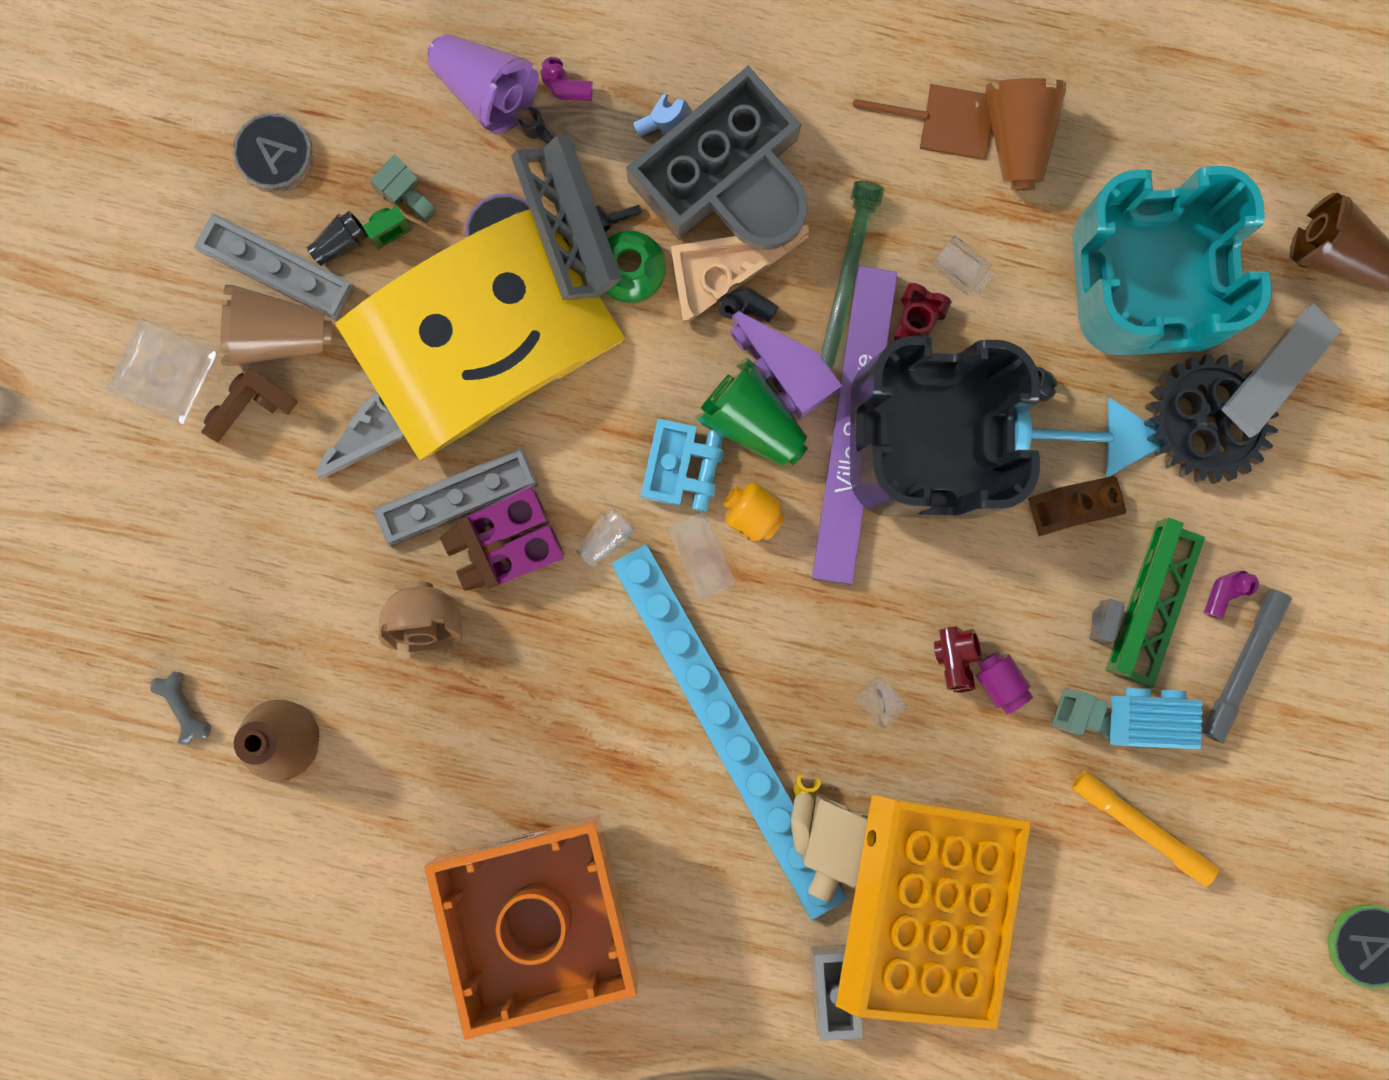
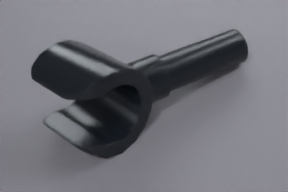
M528 108L536 122L533 125H526L521 119H518L523 133L529 138H539L548 144L554 137L545 128L541 113L536 108Z
M639 204L617 212L614 211L609 215L606 214L600 205L596 206L605 232L613 224L618 223V221L642 214Z

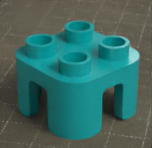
M1228 166L1199 168L1179 188L1171 190L1153 191L1151 170H1130L1112 178L1080 214L1074 225L1072 235L1078 319L1081 331L1087 341L1096 349L1110 355L1200 352L1216 348L1258 321L1265 313L1270 302V274L1268 271H1252L1243 275L1241 262L1242 242L1259 229L1265 219L1263 197L1257 184L1244 172Z

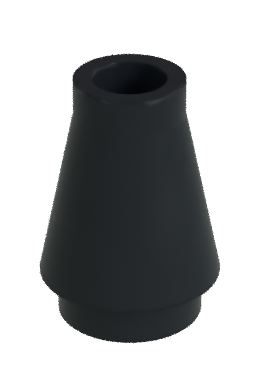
M347 211L343 215L338 213L314 242L307 246V250L312 258L320 266H323L328 261L362 247V241L369 236L361 222L351 211Z

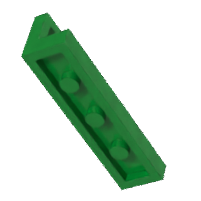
M1169 517L1156 522L1105 669L1107 672L1150 688L1155 686L1205 540L1204 536L1183 529V522ZM1178 539L1191 542L1187 558L1174 564L1172 556ZM1183 566V569H1182V572H1181V575H1180L1179 572H1178V570H1177V568ZM1170 572L1177 587L1174 596L1161 601L1159 594L1166 574ZM1171 603L1167 613L1164 606ZM1157 609L1164 625L1160 634L1148 639L1146 632L1152 614ZM1158 641L1154 651L1151 643ZM1143 647L1151 660L1146 676L1133 671L1140 649Z

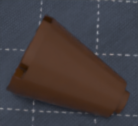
M1338 192L1324 197L1306 215L1312 219L1307 228L1303 230L1298 227L1290 245V259L1297 263L1298 266L1380 291L1389 290V238L1350 197L1341 195Z
M288 700L266 701L253 708L243 719L234 738V750L243 764L256 776L269 781L289 780L305 772L316 759L320 737L319 727L312 714L300 704Z

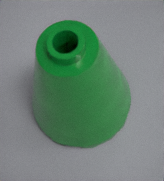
M746 358L737 365L741 372L735 378L728 374L719 383L701 406L704 413L697 414L695 419L701 425L781 467L787 463L793 466L803 457L808 449L804 445L807 435L755 363Z

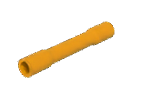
M1083 770L1072 783L1071 789L1130 829L1172 860L1176 867L1202 886H1209L1218 875V866L1192 847L1177 840L1120 798L1113 789L1087 770Z

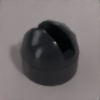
M1037 367L1040 381L1038 401H1048L1056 394L1054 388L1057 387V379L1051 372L1042 367Z

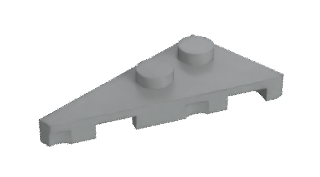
M377 391L370 399L365 401L347 425L349 428L335 446L330 447L321 458V464L315 469L318 478L321 480L405 438Z

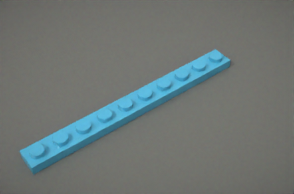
M647 544L611 563L810 919L813 920L846 901L847 899L839 885L831 902L823 901L808 893L816 871L803 865L802 855L794 848L790 822L793 803Z

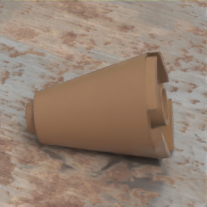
M225 284L223 294L232 295V298L227 300V305H222L221 352H229V355H224L222 358V366H237L323 353V345H331L332 321L324 320V312L239 286Z

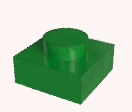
M398 206L392 209L383 208L370 216V222L363 225L377 250L411 231Z

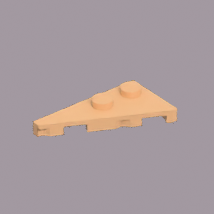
M803 225L799 234L788 244L770 250L748 246L736 236L671 246L683 324L697 318L718 303L725 295L738 289L809 238L808 225Z

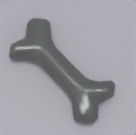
M173 672L167 679H153L150 691L166 699L180 723L181 734L178 744L188 745L194 738H208L211 732V725L195 717L181 693V681L184 674L182 672Z

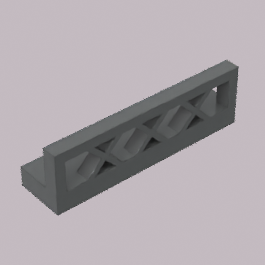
M556 135L543 149L516 150L511 155L562 299L572 300L601 297L622 280L570 136ZM528 163H540L544 174L543 181L531 172ZM542 196H545L554 203L557 210L556 216L544 208L541 200ZM556 231L568 240L569 252L557 244L554 236ZM569 267L581 276L584 286H572L567 272Z

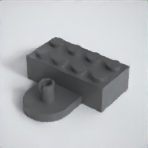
M749 65L626 167L628 183L678 240L683 238L714 211L734 235L746 245L763 250L776 249L788 244L799 234L807 214V198L803 187L778 159L782 153L798 141L801 124Z

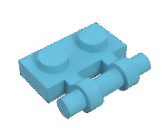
M658 418L640 497L680 506L683 491L695 494L692 509L707 512L710 497L714 498L717 485L713 483L717 465L723 461L724 450L721 449L724 436L714 431H708L706 445L695 443L696 426ZM691 456L702 459L698 480L686 477Z

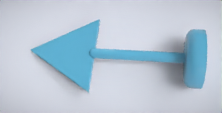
M1108 398L1107 432L1032 429V421L1027 409L1018 413L1015 420V451L1018 449L1029 450L1031 439L1107 442L1106 477L1113 475L1157 450L1161 444L1160 441L1152 442L1147 440L1150 435L1156 433L1154 427L1144 425L1145 421L1112 398Z

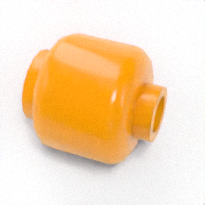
M755 482L748 483L742 489L735 486L723 502V506L727 508L725 523L751 542H757L763 538L766 540L772 538L785 518V514L782 513V501Z

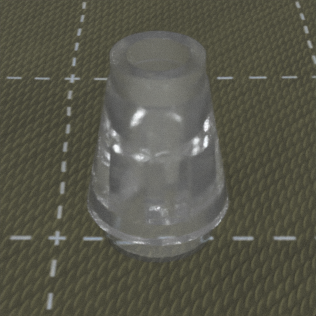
M611 507L606 514L601 512L582 542L581 547L576 552L586 563L595 567L599 562L630 541L631 537L629 535L635 528L621 513Z

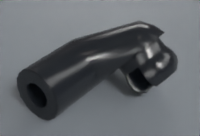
M750 288L730 292L719 303V311L727 319H732V316L740 311L745 315L753 313L767 323H770L779 309L778 305Z

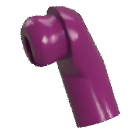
M548 57L543 61L540 72L542 82L556 98L592 101L593 81L572 80L562 68L563 62L557 57Z
M1235 571L1219 577L1212 586L1203 613L1223 620L1230 600L1244 595L1251 596L1257 592L1259 588L1258 578L1247 571Z

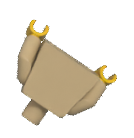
M800 773L793 786V792L796 797L790 821L794 848L802 855L803 865L816 871L808 893L823 901L831 902L839 881L856 888L868 816L819 794L815 800L814 797L821 785V780L816 777L813 788H806L801 783L803 773Z

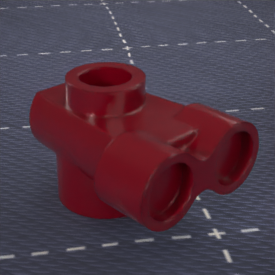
M909 283L901 299L904 309L894 341L908 336L929 337L937 321L945 319L952 304L951 299L941 293H932L920 284Z
M957 626L940 629L941 640L934 642V651L939 665H945L944 676L947 690H953L954 693L975 690L973 672L970 670L969 663L981 661L982 658L981 646L976 631L974 629L962 631Z

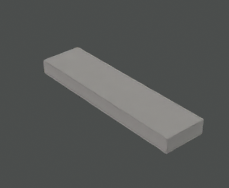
M212 213L194 246L197 251L309 308L324 312L325 316L335 321H338L355 289L353 283Z
M1315 303L1309 305L1301 312L1221 410L1249 438L1258 434L1342 330Z
M519 448L374 508L373 511L387 545L392 547L472 514L532 483L534 487H537L538 484L523 448Z

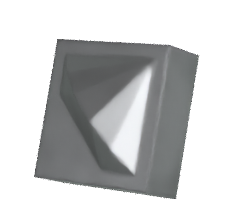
M1113 599L1100 601L1099 606L1092 613L1090 640L1100 643L1115 641L1125 608L1124 603Z

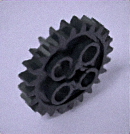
M1211 353L1201 357L1200 363L1195 356H1192L1185 360V367L1177 363L1171 367L1172 375L1165 373L1160 376L1159 381L1163 387L1156 386L1150 391V394L1158 401L1145 405V409L1155 413V417L1146 420L1144 425L1155 427L1156 433L1150 435L1147 440L1152 442L1160 441L1161 446L1154 454L1159 456L1167 453L1170 456L1165 465L1167 469L1176 464L1181 465L1179 477H1185L1194 471L1195 483L1204 481L1207 474L1211 484L1221 482L1222 474L1227 481L1237 479V471L1242 475L1251 472L1250 462L1258 464L1264 461L1262 454L1258 450L1266 451L1273 447L1271 442L1265 439V436L1278 433L1277 428L1268 425L1267 422L1261 431L1251 438L1243 432L1242 440L1239 441L1233 438L1230 433V425L1234 422L1221 410L1226 403L1217 396V386L1220 385L1226 388L1231 398L1252 373V371L1246 374L1241 372L1243 368L1242 360L1229 367L1228 355L1225 354L1219 357L1215 364ZM1198 386L1203 387V393L1198 390ZM1180 397L1186 398L1192 404L1193 410L1191 415L1183 413L1179 408ZM1275 412L1270 420L1279 416V413ZM1206 415H1214L1216 418V422L1208 423L1206 420ZM1194 434L1199 435L1205 441L1206 448L1204 453L1198 452L1193 447L1192 438ZM1219 444L1224 447V452L1219 451Z

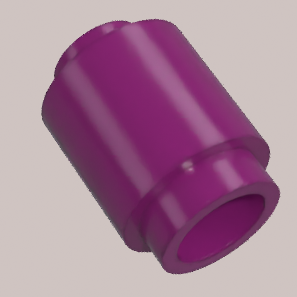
M997 651L977 664L981 671L975 675L996 708L1001 707L1006 715L1019 709L1033 698L1028 690L1031 685L1010 654L1001 656Z

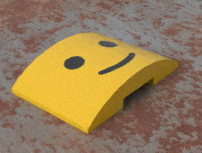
M530 209L488 226L423 261L375 292L335 323L420 462L487 423L489 418L556 378L557 380L563 378L626 339L600 297L572 300L562 299ZM556 231L554 236L557 244L569 252L570 248L562 235ZM569 267L567 272L572 286H584L581 276Z

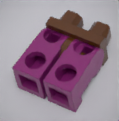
M533 483L493 504L460 518L456 526L441 535L440 540L448 556L468 548L474 560L473 563L456 570L464 591L480 588L484 585L489 590L501 583L564 559V551L550 521L512 538L513 535L540 524L547 519V514Z

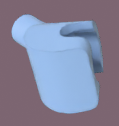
M663 94L653 108L651 115L635 121L634 126L639 137L656 129H659L665 135L693 111L685 100L677 98L672 105L667 100L668 95Z

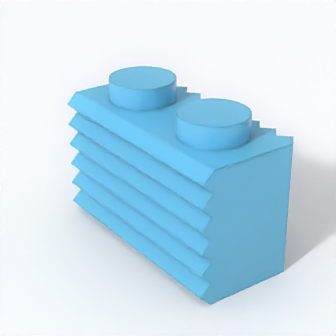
M1126 688L1125 696H1111L1110 745L1200 749L1202 747L1200 742L1202 739L1200 733L1202 727L1200 724L1203 721L1201 718L1203 703L1201 700L1186 699L1187 691L1161 690V698L1151 697V689Z

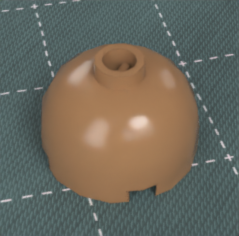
M418 581L410 583L409 588H404L390 596L381 611L379 640L382 645L390 649L397 650V643L408 644L409 652L412 653L438 652L452 648L453 639H456L459 643L462 641V623L458 606L451 596L440 589L433 588V584L429 582Z

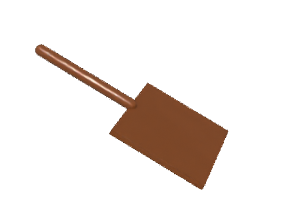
M931 84L926 111L859 99L853 101L854 107L925 119L920 149L982 160L986 159L991 120L985 93Z

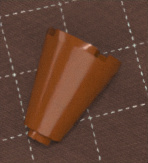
M1045 78L999 81V89H996L992 83L986 85L985 95L1004 183H1011V190H1035V183L1044 181L1066 94V82L1062 80H1056V88L1046 87Z

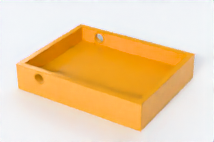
M872 794L836 1007L859 1018L997 1030L1031 822L1004 815Z

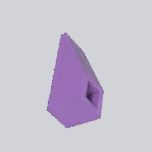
M740 311L732 316L731 325L733 329L730 330L732 338L741 350L744 351L747 348L757 360L754 362L768 382L770 380L780 392L777 394L789 412L791 414L795 413L799 420L838 394L842 385L819 353Z

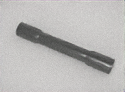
M1276 589L1268 590L1254 619L1252 631L1220 698L1214 703L1201 731V734L1224 744L1238 715L1239 705L1273 634L1278 630L1292 601V597Z

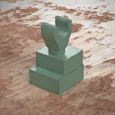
M395 154L370 179L372 188L383 199L386 198L394 206H398L404 201L423 222L426 223L436 213L435 207L419 192L414 190L419 184L418 177Z
M1064 688L1051 726L1083 736L1085 729L1096 731L1103 739L1110 741L1111 713L1105 714L1109 703L1082 691Z

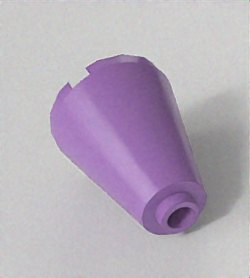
M451 34L438 37L430 44L427 52L430 69L486 130L494 134L507 132L519 122L514 117L521 107L527 111L531 106L537 91L539 75L538 71L532 68L533 64L527 59Z

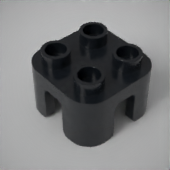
M908 336L892 342L866 363L853 380L850 401V482L859 502L871 512L882 516L975 519L1013 507L1028 498L1039 478L1040 455L1038 450L1018 449L1015 451L1016 416L1018 413L1036 405L1040 396L1038 370L1028 353L1016 344L1004 340H979L964 351L956 354L932 353L931 337Z

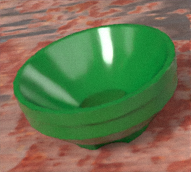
M623 231L610 236L608 242L616 263L619 256L625 251L636 252L642 261L640 267L634 272H625L618 266L622 280L605 294L621 303L632 304L649 299L659 290L665 278L666 263L661 248L648 235L638 231Z

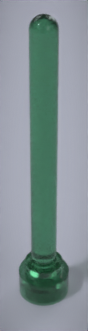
M855 181L850 197L853 201L852 207L856 210L820 355L830 369L836 361L870 215L875 213L876 207L881 206L885 191L881 185L868 181Z

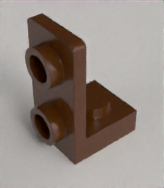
M249 367L246 373H240L231 382L228 389L230 394L221 406L216 405L209 411L205 417V427L201 433L213 441L219 442L252 398L272 414L279 408L289 415L298 402Z
M1116 476L1063 486L1028 498L1038 537L1077 525L1126 514L1123 494Z

